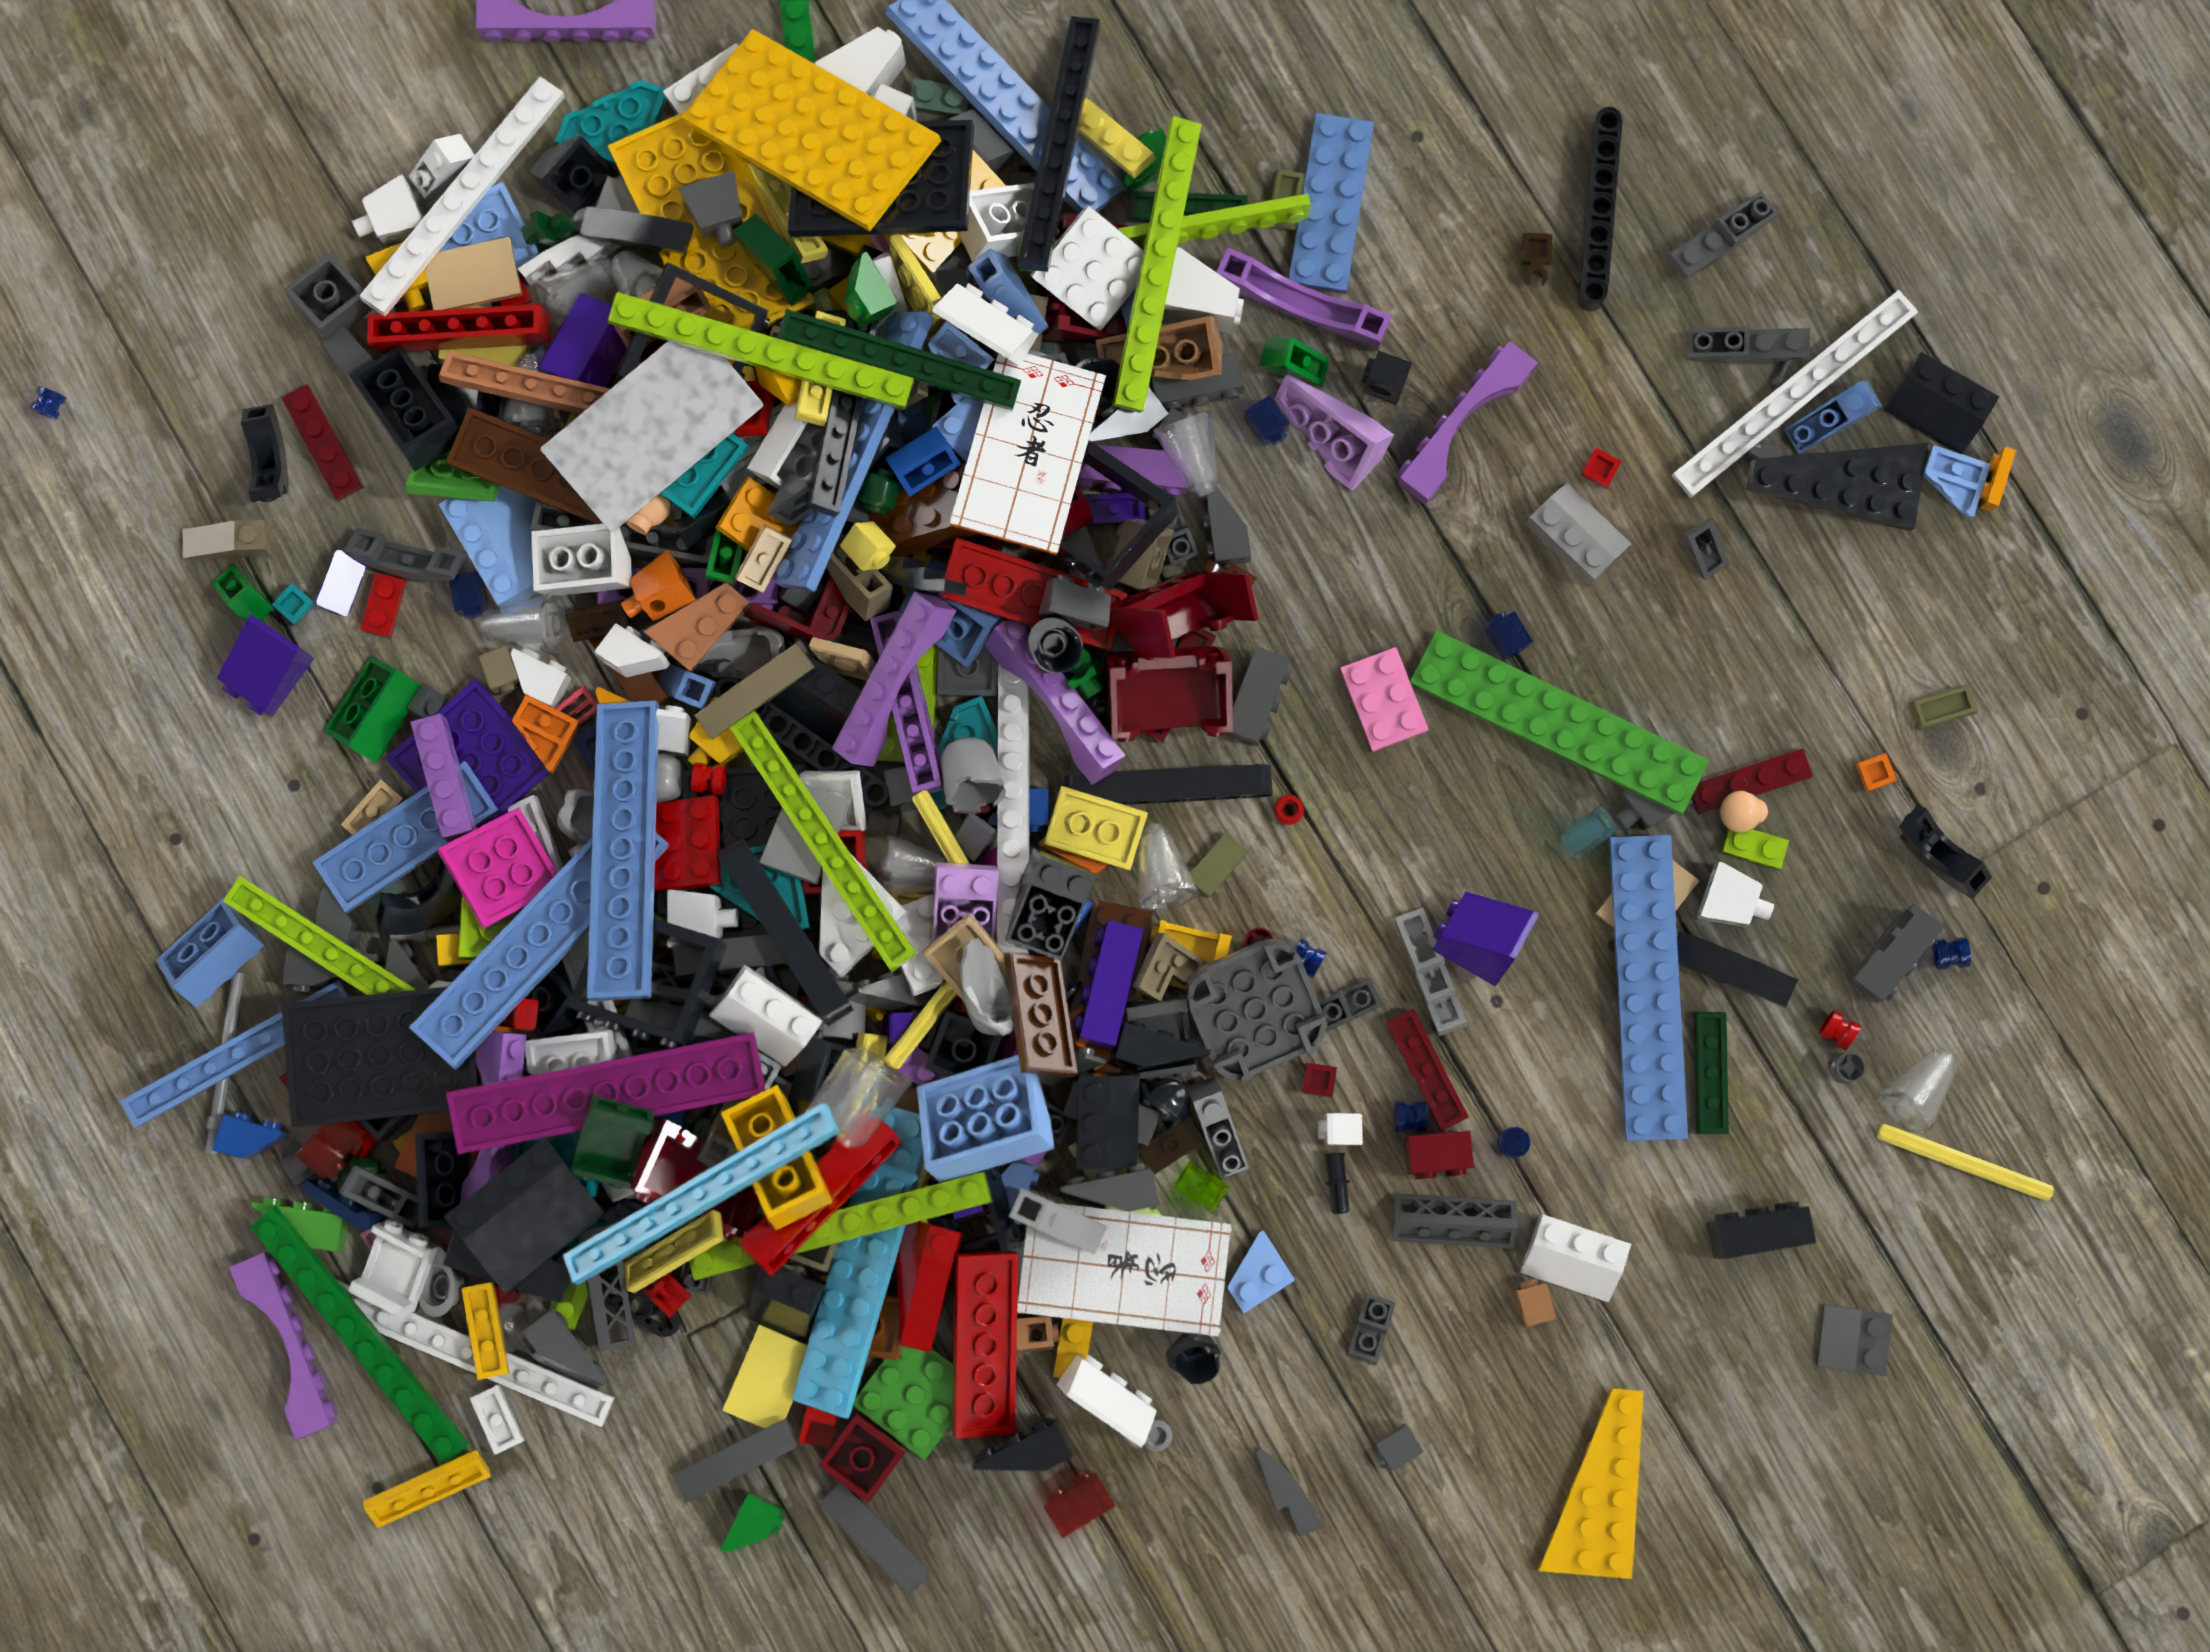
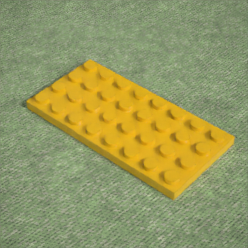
M754 29L749 32L681 116L686 125L869 232L941 142L939 134Z
M685 112L608 145L609 151L639 213L687 222L694 226L686 255L665 250L658 252L664 265L665 263H671L679 268L686 269L688 272L769 310L766 316L770 319L768 327L781 322L786 309L796 312L808 310L816 306L811 292L791 306L742 250L737 239L734 245L720 248L716 236L703 238L683 202L679 187L734 171L743 222L756 213L785 241L745 158L686 125L681 118ZM703 291L711 308L702 317L749 329L755 315Z

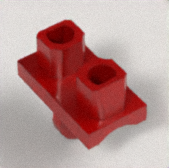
M670 1273L641 1289L669 1318L692 1296Z

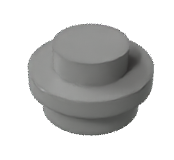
M1153 1420L1144 1445L1152 1451H1162L1172 1441V1430L1166 1422Z

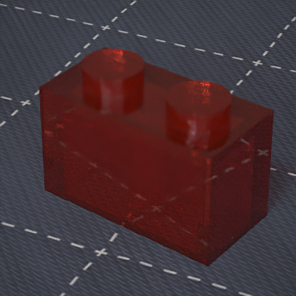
M1086 1471L1072 1480L1075 1484L1066 1491L1059 1487L1046 1496L1048 1502L1044 1503L1043 1507L1062 1539L1116 1506L1097 1472L1090 1475L1089 1471Z

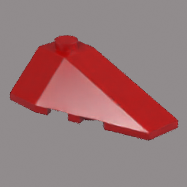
M923 1221L905 1226L896 1257L900 1345L931 1353L955 1266V1254H958L963 1232Z

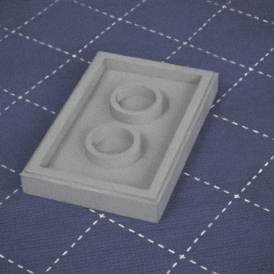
M804 784L838 834L851 804L850 799ZM782 808L759 863L761 866L817 885L823 868Z

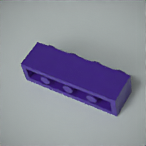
M1108 920L1103 928L1098 927L1094 945L1099 946L1097 956H1091L1087 974L1092 975L1089 986L1084 985L1080 1003H1084L1085 1006L1083 1014H1077L1073 1032L1078 1033L1076 1042L1112 1051L1116 1046L1143 933L1142 928Z

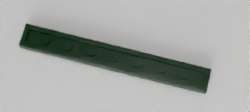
M789 309L785 311L778 339L908 376L914 378V382L1012 411L1021 384V380Z

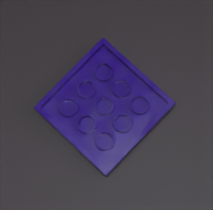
M477 679L473 680L436 713L443 715L448 720L459 764L464 761L469 764L500 811L477 828L504 815L511 805L520 801L550 774L512 722V718ZM413 733L385 759L413 791L417 793L428 785Z

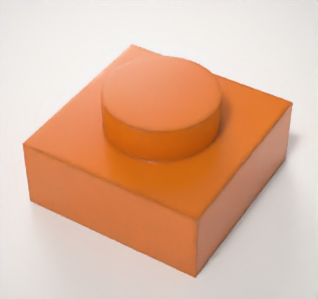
M1886 753L1856 764L1866 793L1897 781Z

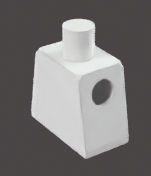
M400 175L364 197L362 202L367 215L352 222L359 237L375 231L383 244H390L406 240L423 219V216L409 183L403 175Z
M1719 861L1713 866L1696 919L1746 927L1750 924L1753 916L1768 921L1773 912L1774 904L1759 899L1763 886L1761 883Z
M667 890L668 923L719 939H723V927H738V910L723 909L721 898L710 894ZM668 940V948L670 949L672 946L682 945Z

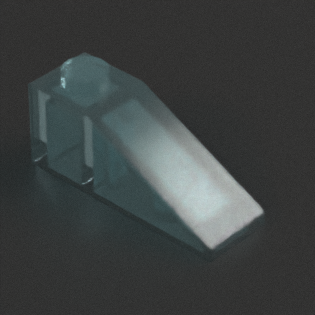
M1600 805L1559 837L1562 839L1560 845L1569 858L1574 856L1576 861H1578L1607 841L1620 829L1605 808Z

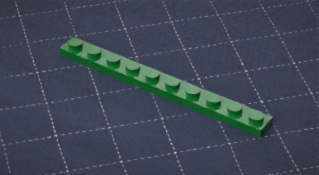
M277 1206L272 1207L249 1226L440 1462L446 1464L470 1444L279 1208Z

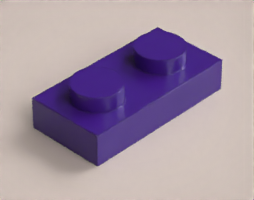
M1130 493L1085 494L1094 519L1093 522L1086 526L1124 524L1125 520H1145L1144 503Z

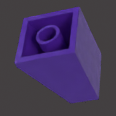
M250 615L216 679L225 684L222 690L235 699L239 695L248 700L246 706L261 716L263 712H266L273 716L312 663L314 657L253 615Z
M1465 892L1460 901L1456 899L1452 901L1445 913L1450 918L1447 923L1442 921L1435 931L1433 937L1438 940L1432 950L1496 987L1516 959L1539 914L1529 909Z

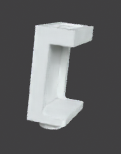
M385 1220L373 1225L371 1232L376 1234V1238L362 1277L352 1281L348 1292L401 1318L415 1312L438 1245L430 1242L429 1238L423 1234L412 1233L404 1229L403 1225L398 1221Z

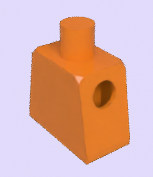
M666 550L630 579L634 595L623 601L621 605L630 618L644 610L652 620L657 621L694 602L696 599L683 569L670 552Z

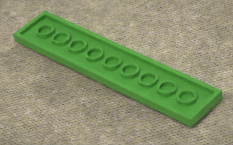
M1437 630L1410 681L1411 686L1681 816L1710 761Z

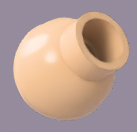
M659 493L628 519L626 524L634 531L647 535L652 526L661 524L668 517L671 510V502Z
M1735 791L1725 797L1720 807V817L1724 825L1728 829L1739 833L1754 829L1766 819L1768 814L1765 802L1746 791Z

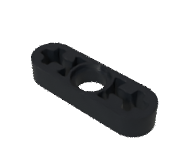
M609 1276L604 1280L611 1283L615 1276ZM601 1283L603 1293L607 1286ZM642 1290L629 1297L632 1319L656 1335L669 1337L679 1330L680 1317L677 1313L670 1320L673 1328H666L662 1331L660 1329L661 1323L655 1318H652L651 1324L646 1321L653 1314L657 1305ZM608 1294L604 1299L617 1309L622 1302L620 1295L610 1297ZM638 1297H643L648 1301L649 1308L644 1315H637L632 1310V1303ZM661 1309L656 1312L662 1318L667 1317Z

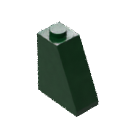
M756 213L733 230L742 250L791 306L814 289L796 252Z

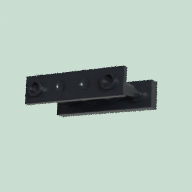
M998 1166L979 1171V1173L985 1172L992 1198L991 1203L983 1205L984 1211L955 1220L952 1213L931 1218L934 1225L962 1232L961 1223L991 1214L996 1232L965 1241L964 1237H962L958 1254L971 1253L997 1244L1000 1245L1002 1253L1022 1247L1020 1231L1014 1219L1009 1217L1011 1208ZM931 1175L926 1187L939 1184L940 1182Z

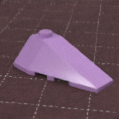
M1289 374L1284 377L1274 399L1294 427L1300 428L1309 440L1307 444L1312 451L1317 450L1326 462L1324 467L1329 474L1350 490L1356 489L1380 462L1394 434L1373 418Z

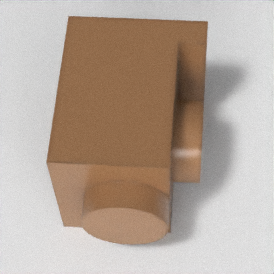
M1051 1316L1017 1319V1354L1053 1350L1054 1342H1059L1057 1323L1052 1324ZM1039 1331L1042 1334L1041 1340H1032L1030 1337L1031 1332Z

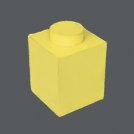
M873 521L855 523L840 544V547L862 571L883 568L889 562L890 554L896 547Z

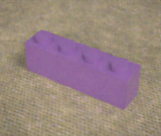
M1097 445L1174 498L1180 497V494L1186 495L1190 453ZM1087 464L1080 470L1076 483L1078 488L1082 490H1089L1091 486L1103 487V490L1107 492H1120L1122 489Z
M436 714L412 721L411 726L441 837L447 842H452L477 829L448 720L443 715Z

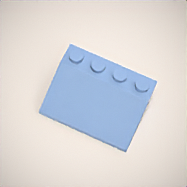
M500 486L495 502L448 498L438 504L497 605L504 612L537 593L533 589L532 533L530 530L536 505L535 499Z
M1018 1055L917 1087L925 1169L940 1183L1054 1149L1051 1121L1037 1074L1021 1073Z

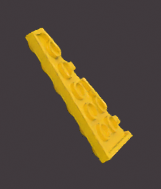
M1611 1388L1538 1571L1632 1579L1644 1391Z

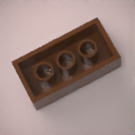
M966 464L956 467L910 497L901 485L894 509L892 511H885L884 515L868 511L869 522L873 521L896 546L890 557L911 555L954 542L956 537L965 539L980 534L949 525Z

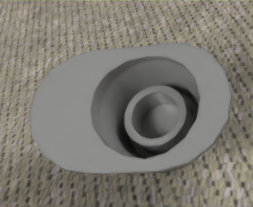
M438 1246L419 1299L421 1308L431 1317H441L451 1307L459 1305L462 1298L461 1288H464V1280L459 1271L443 1265L446 1252L441 1246Z

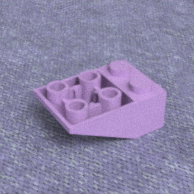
M935 863L932 942L969 913L972 914L994 940L999 872L996 865Z

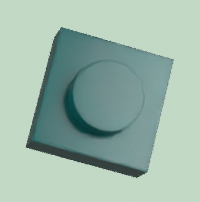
M293 583L272 603V606L295 626L316 605L314 601Z

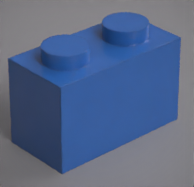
M937 426L885 458L909 497L961 465Z

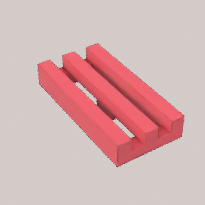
M585 685L554 708L564 712L585 695L587 699L567 714L575 718L591 704L594 706L577 719L581 723L578 730L597 715V704H599Z

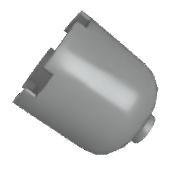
M962 737L944 748L940 755L939 768L946 803L952 806L954 812L969 814L970 812L974 814L980 813V807L991 802L993 806H996L1003 800L1006 789L996 755L990 744L980 738Z
M832 974L844 995L854 990L852 985L856 983L848 981L849 976L844 975L841 977L839 974ZM809 998L808 1008L819 1014ZM849 1001L854 1010L829 1027L821 1017L823 1022L811 1038L828 1041L846 1047L847 1041H856L857 1043L858 1032L865 1033L866 1005Z

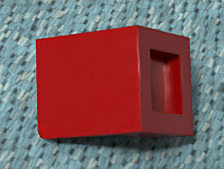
M807 1406L798 1443H808L827 1449L830 1448L839 1416Z

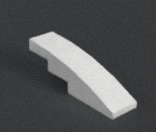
M577 235L543 251L519 267L518 270L531 286L553 268L560 277L583 260H585L590 268H593L621 247V245Z

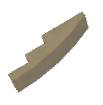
M795 643L695 714V717L711 740L728 730L730 726L758 709L764 703L772 700L815 668V666L801 646Z

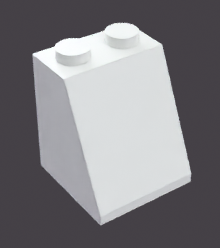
M876 27L816 61L815 65L871 95L873 91H878L881 83L890 87L906 65L901 38L891 30L885 32L881 28Z
M1177 247L1163 321L1178 323L1211 316L1218 321L1220 332L1232 334L1234 325L1240 326L1244 299H1239L1240 289L1183 249Z

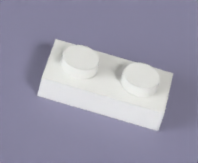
M500 1385L470 1398L495 1455L525 1441Z

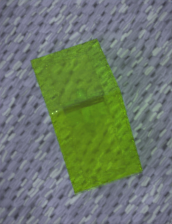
M1190 1161L1174 1185L1175 1189L1213 1213L1231 1187Z

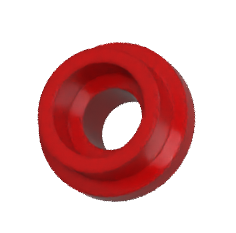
M1293 795L1280 797L1274 805V815L1284 825L1296 824L1301 820L1304 813V806L1301 800ZM1286 805L1292 806L1294 814L1291 816L1285 815L1283 808Z

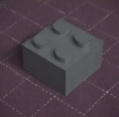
M331 253L283 289L293 307L325 341L342 325L349 329L373 310V308L360 299V294L364 289Z

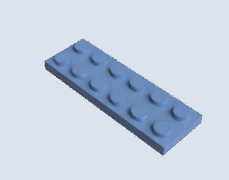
M1316 113L1303 194L1309 195L1311 206L1309 218L1298 222L1289 275L1290 280L1311 289L1342 294L1347 292L1374 122Z
M464 761L459 765L476 827H478L500 811L469 764ZM426 786L312 863L344 912L349 913L438 854L437 850L450 842L441 837L428 786Z

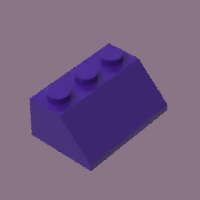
M578 293L537 369L545 374L606 388L627 350L615 326L608 323L612 305L583 293Z

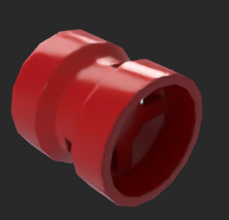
M695 762L691 777V791L695 793L711 791L715 795H723L726 784V766L716 764L714 767H708L705 763Z
M1834 1009L1822 1024L1818 1035L1825 1039L1834 1037L1833 1040L1836 1042V1045L1846 1051L1857 1037L1861 1025L1855 1021H1843V1014Z

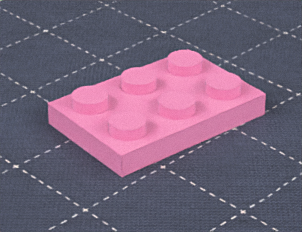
M1396 647L1340 668L1371 752L1428 732L1429 729Z

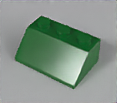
M370 656L323 729V732L376 763L378 758L386 752L388 743L394 733L403 725L404 717L410 710L407 706L421 685L397 669Z

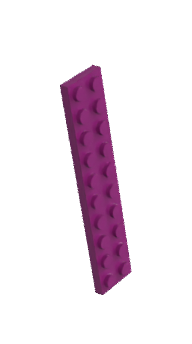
M755 1032L449 1091L446 1093L457 1152L461 1154L582 1130L592 1095L653 1110V1116L753 1097L766 1091L756 1035Z

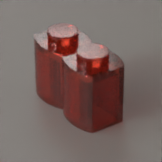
M353 1121L324 1124L300 1149L296 1157L324 1180L329 1176L335 1179L345 1168L346 1165L342 1161L351 1152L355 1156L366 1144L367 1141L363 1137L367 1133Z

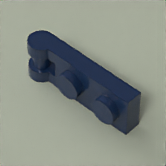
M320 1177L319 1179L305 1180L300 1190L358 1230L372 1229L373 1225L386 1220L385 1215L377 1211H370L360 1203L340 1194V1190L336 1188L337 1184L328 1178Z

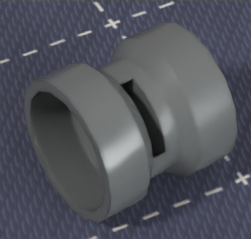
M1848 1052L1834 1057L1829 1069L1834 1080L1847 1084L1862 1079L1867 1067L1862 1056L1858 1053Z

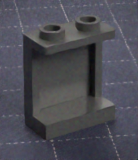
M1185 993L1163 996L1161 1001H1153L1148 998L1126 1002L1127 1023L1128 1021H1137L1145 1024L1146 1029L1150 1031H1169L1175 1034L1174 1038L1182 1041L1192 1039ZM1194 1060L1135 1071V1073H1140V1079L1143 1082H1153L1160 1079L1162 1075L1172 1074L1173 1077L1188 1076L1191 1074L1190 1071L1197 1070Z

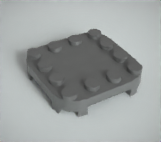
M1282 939L1259 941L1202 966L1186 980L1185 996L1188 1008L1205 1048L1211 1050L1208 1056L1219 1074L1224 1075L1228 1079L1240 1080L1241 1082L1253 1080L1251 1077L1304 1053L1312 1054L1318 1050L1317 1046L1324 1038L1325 1029L1328 1028L1326 1016L1322 1012L1302 959L1295 949Z

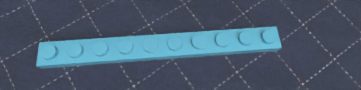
M821 1103L564 1254L563 1257L572 1282L576 1284L583 1283L840 1133L829 1106Z

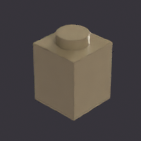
M507 646L478 656L490 689L495 694L500 693L502 696L517 691V686L521 685L511 656L512 650Z

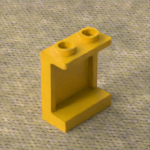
M1161 920L1159 926L1153 925L1149 943H1153L1157 932L1165 933L1208 964L1228 955L1232 936L1222 933L1218 935ZM1171 978L1168 986L1186 990L1184 985Z

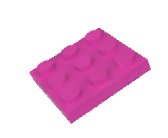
M519 807L437 850L483 930L524 909L557 874L556 869Z

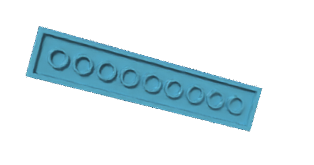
M879 1103L876 1115L896 1132L902 1144L852 1194L849 1207L916 1190L924 1165L920 1114ZM906 1225L838 1244L792 1400L842 1418L850 1417Z

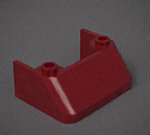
M825 568V587L806 613L793 605H785L777 612H774L754 603L744 611L743 616L766 627L778 630L785 635L809 640L815 637L832 641L840 634L851 606L846 602L828 569Z
M1200 571L1184 573L1110 605V620L1136 654L1140 657H1145V660H1155L1158 658L1172 659L1176 657L1172 640L1200 627H1210V631H1219L1227 628V623L1234 620H1259L1249 573Z

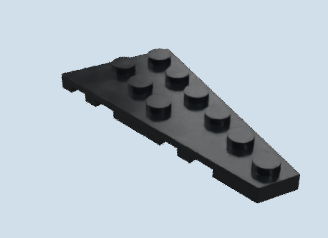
M1928 443L1755 459L1750 462L1746 490L1910 531L1915 529Z

